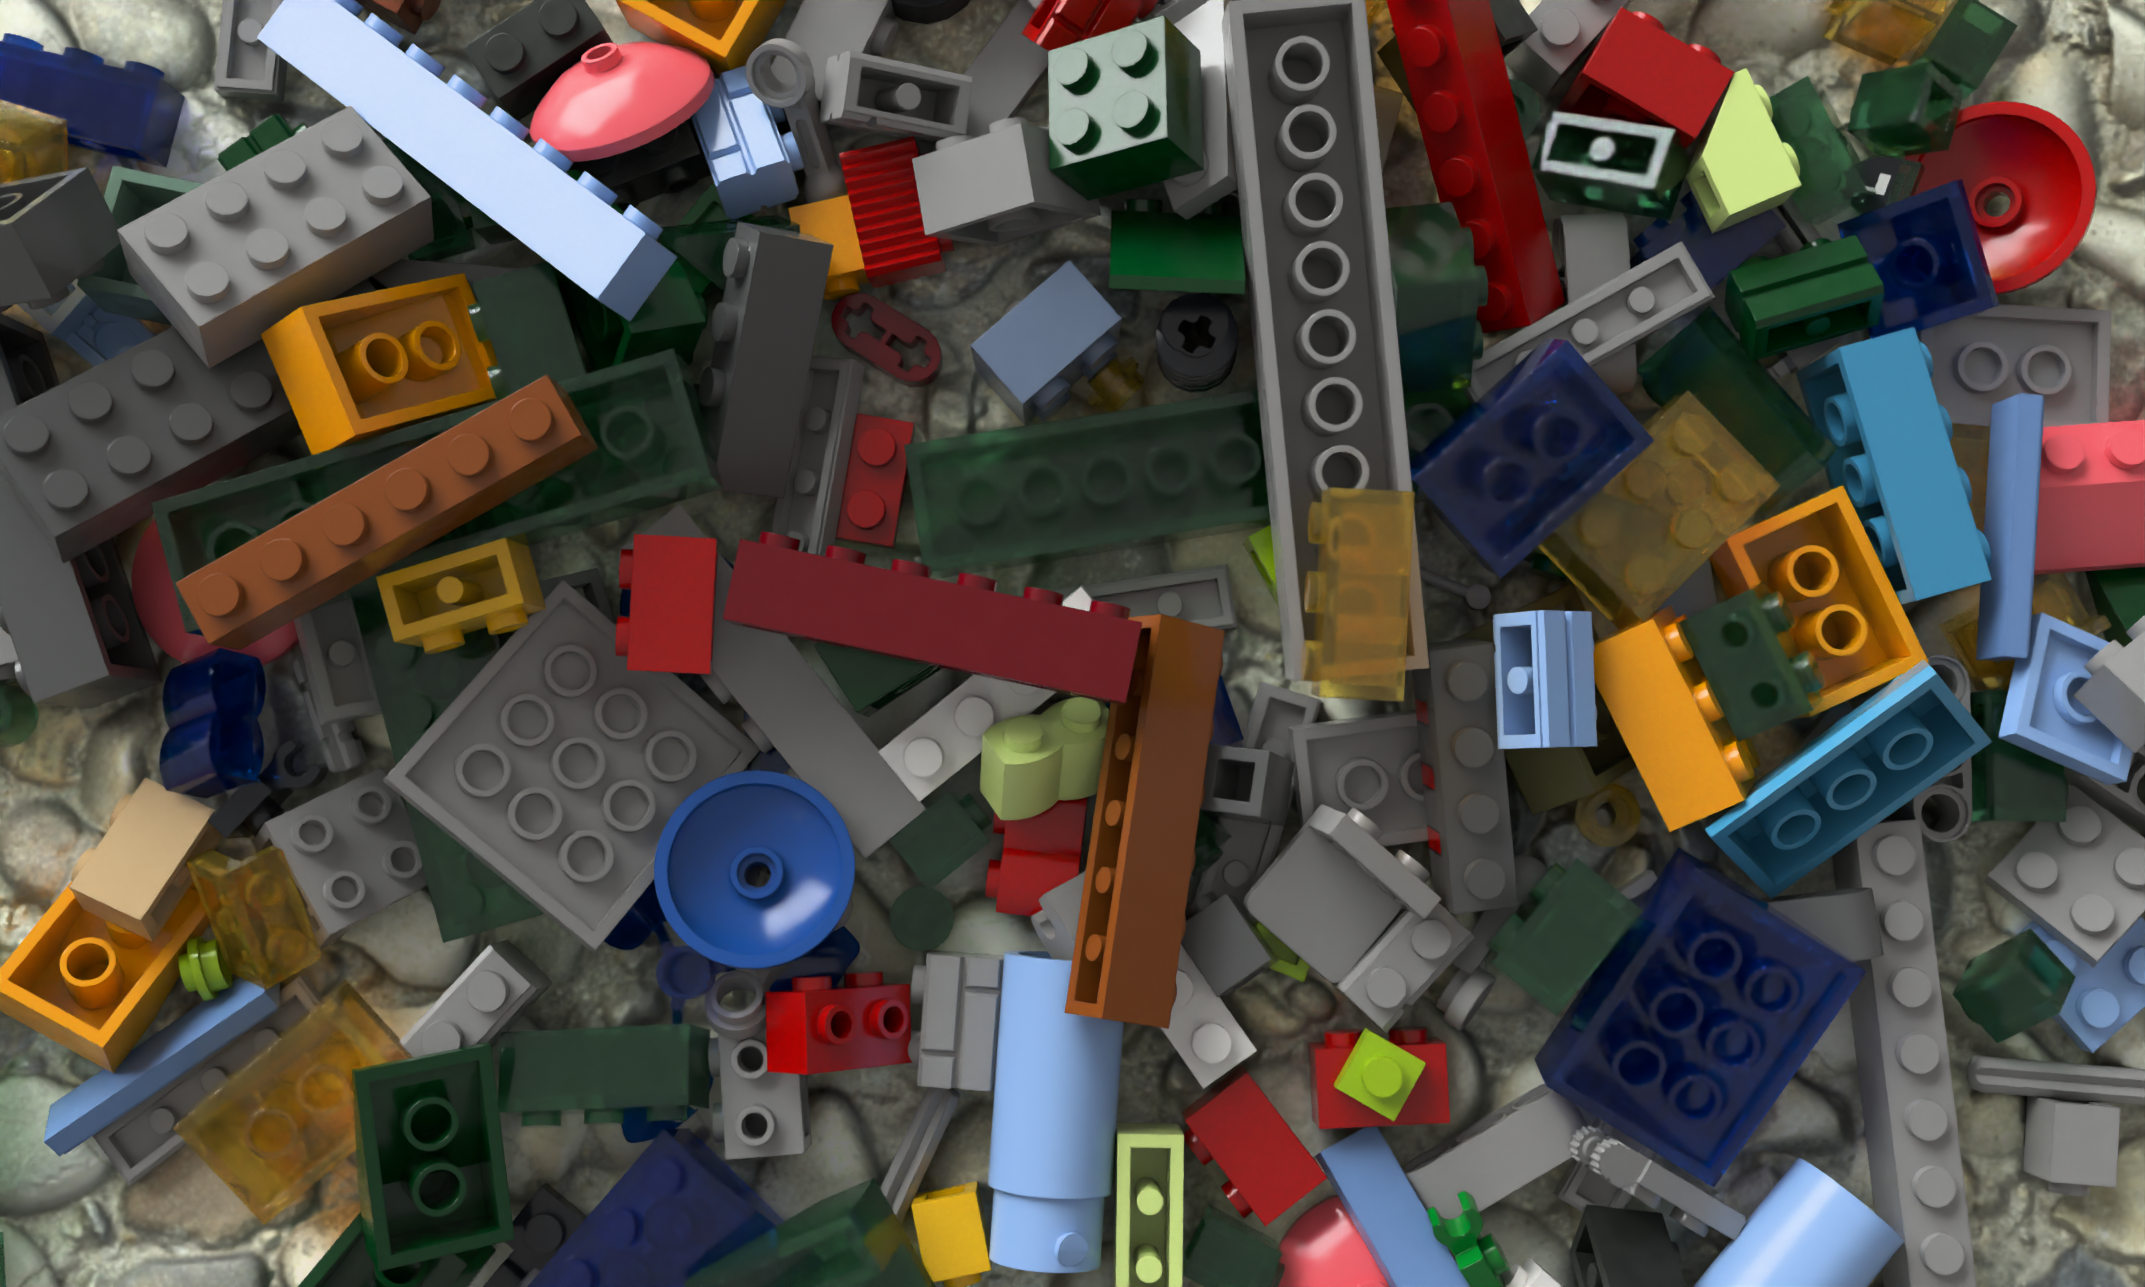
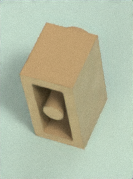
M145 777L134 794H126L117 803L110 817V829L96 848L91 847L81 855L73 869L72 883L69 888L83 910L154 942L223 838L208 822L216 812L215 809Z

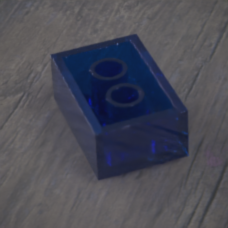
M1546 338L1410 461L1412 488L1482 567L1502 578L1653 443L1654 439L1568 340Z

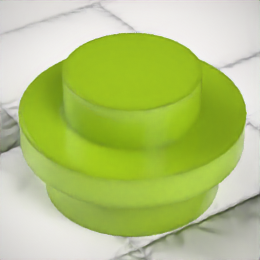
M202 936L189 939L187 953L179 956V970L184 986L188 992L198 991L204 1001L216 999L220 990L233 986L232 966L226 947L220 938L206 941Z

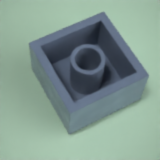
M1068 260L970 345L975 369L1024 426L1036 416L1042 422H1045L1067 404L1071 398L1067 391L1083 375L1089 381L1096 379L1118 358L1114 350L1120 344L1122 318L1077 267Z

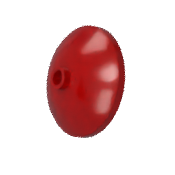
M1997 101L1973 105L1961 109L1934 124L1915 142L1905 156L1898 170L1892 190L1891 217L1894 232L1900 247L1911 263L1937 284L1971 295H1999L2029 287L2051 275L2079 247L2087 234L2095 212L2097 200L2096 174L2090 155L2079 136L2070 126L2052 113L2036 106L2018 102ZM1997 196L2008 197L2010 199V206L2005 214L1998 217L1988 215L1987 205L1991 199Z

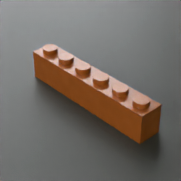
M546 374L179 580L175 584L208 644L241 650L597 450L598 446L567 391Z
M1164 614L1129 617V620L1142 622L1126 703L1124 706L1110 703L1065 1013L1169 1029L1171 1010L1177 996L1176 975L1180 946L1186 931L1185 911L1190 875L1193 872L1196 861L1194 847L1199 811L1205 797L1204 776L1208 747L1214 733L1213 712L1217 683L1223 668L1222 648L1225 631Z

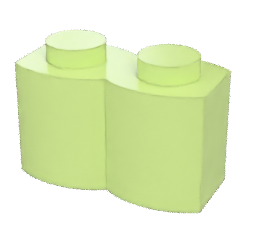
M1079 696L1065 699L1050 706L1042 715L1030 714L1011 717L996 723L984 732L982 739L980 792L1000 820L1030 818L1048 810L1058 800H1077L1097 794L1109 709L1103 701Z

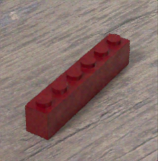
M761 532L759 543L744 539L739 541L723 614V620L731 624L1122 706L1126 703L1142 622L1129 620L1131 609L1128 607L1102 601H1091L1089 611L1063 606L1065 595L1034 587H1025L1023 597L996 592L998 587L997 580L967 573H959L957 584L931 579L932 567L899 559H893L891 570L864 565L867 554L838 546L827 545L825 556L799 551L801 540L776 533Z

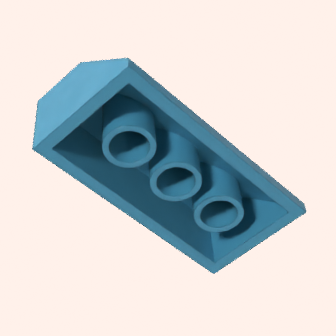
M1915 327L1839 347L1797 371L1796 376L1830 488L1832 490L1839 486H1844L1900 604L1918 601L1992 580L1988 568L1991 563L1990 546L1982 531L1976 529L1969 506L1972 499L1971 484L1965 471L1961 467H1957L1950 444L1953 435L1952 422L1947 410L1937 402L1931 382L1933 376L1932 357L1926 345L1919 342Z
M1923 659L1904 674L1894 678L1877 694L1849 714L1838 719L1833 726L1796 753L1786 757L1777 767L1757 780L1744 801L1709 815L1706 819L1705 831L1772 899L1992 741L1935 670Z

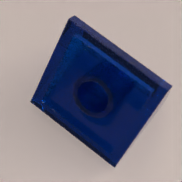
M1962 179L1949 182L1837 224L1841 239L1857 235L1868 255V263L1873 264L1884 284L1885 294L1879 323L1877 326L1868 328L1870 338L1915 327L1916 333H1920L1970 318L1999 306Z

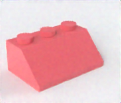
M2145 420L2043 427L2034 575L2145 567Z

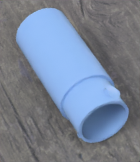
M1048 951L1004 952L988 1185L994 1188L989 1259L996 1264L1025 1271L1080 1273L1092 1271L1101 1266L1105 1197L1112 1194L1124 1022L1065 1013L1072 960L1052 959Z
M1797 1158L1748 1218L1735 1241L1733 1239L1730 1240L1693 1287H1868L1904 1241L1885 1221L1845 1188L1812 1164Z

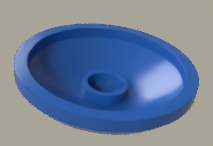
M753 770L731 773L710 781L694 791L677 807L669 818L659 839L654 862V882L660 907L668 923L681 940L695 952L715 963L747 970L779 967L791 963L817 948L841 921L850 902L855 881V857L852 841L843 819L834 806L819 791L807 783L789 775L772 771ZM764 866L770 870V880L766 885L752 887L747 883V874L753 867Z

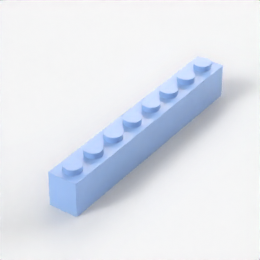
M284 0L258 35L257 38L343 105L346 107L351 105L365 122L595 299L628 321L632 320L677 258L676 255L656 241L664 229L632 205H629L623 215L610 207L618 197L617 194L586 171H584L578 181H575L566 174L573 165L571 160L541 138L531 148L523 142L530 131L528 128L498 106L488 116L480 110L487 100L486 97L455 74L445 84L438 78L445 69L443 65L413 43L406 53L398 49L397 47L404 39V36L373 13L369 15L365 22H362L357 17L364 7L357 1Z

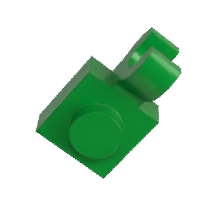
M1466 1191L1457 1194L1463 1208V1213L1457 1218L1445 1219L1441 1217L1434 1206L1427 1209V1216L1435 1238L1450 1249L1456 1259L1460 1272L1470 1287H1506L1501 1274L1510 1270L1509 1263L1492 1233L1481 1237L1483 1220L1475 1199L1471 1194Z

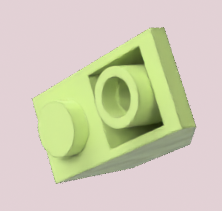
M1747 68L1733 74L1710 113L1686 174V179L1712 234L1782 205L1802 185L1799 180L1800 166L1798 158L1788 143L1781 142L1771 121L1773 111L1770 99L1760 85H1754Z

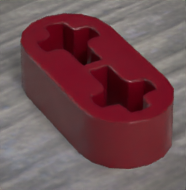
M852 293L843 297L835 305L831 315L832 329L838 342L847 351L898 383L908 387H922L931 383L939 375L943 365L942 351L936 337L929 330L876 297L866 293ZM866 309L872 311L870 319L875 328L884 333L881 340H878L863 331L856 338L850 337L852 329L846 321V317L850 313L861 316ZM894 340L909 349L915 348L919 342L925 344L924 354L929 364L925 368L914 365L909 372L902 370L904 365L903 358L899 352L890 346Z

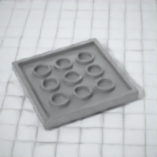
M562 580L544 600L546 609L532 613L529 616V624L518 629L382 781L588 950L595 951L654 880V862L658 842L664 827L677 807L694 791L708 782L731 773L742 772L760 749L672 672L627 670L628 657L616 656L615 653L616 624L566 581Z

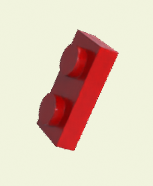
M857 413L835 540L895 549L915 433V424L913 422Z

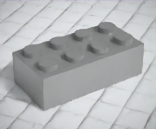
M351 105L117 229L130 275L209 369L261 340V333L301 306L329 301L434 241L431 196Z

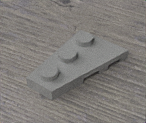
M1209 0L1174 24L1200 50L1204 170L1163 181L1173 210L1185 220L1190 219L1238 188L1221 23L1228 1L1233 0Z

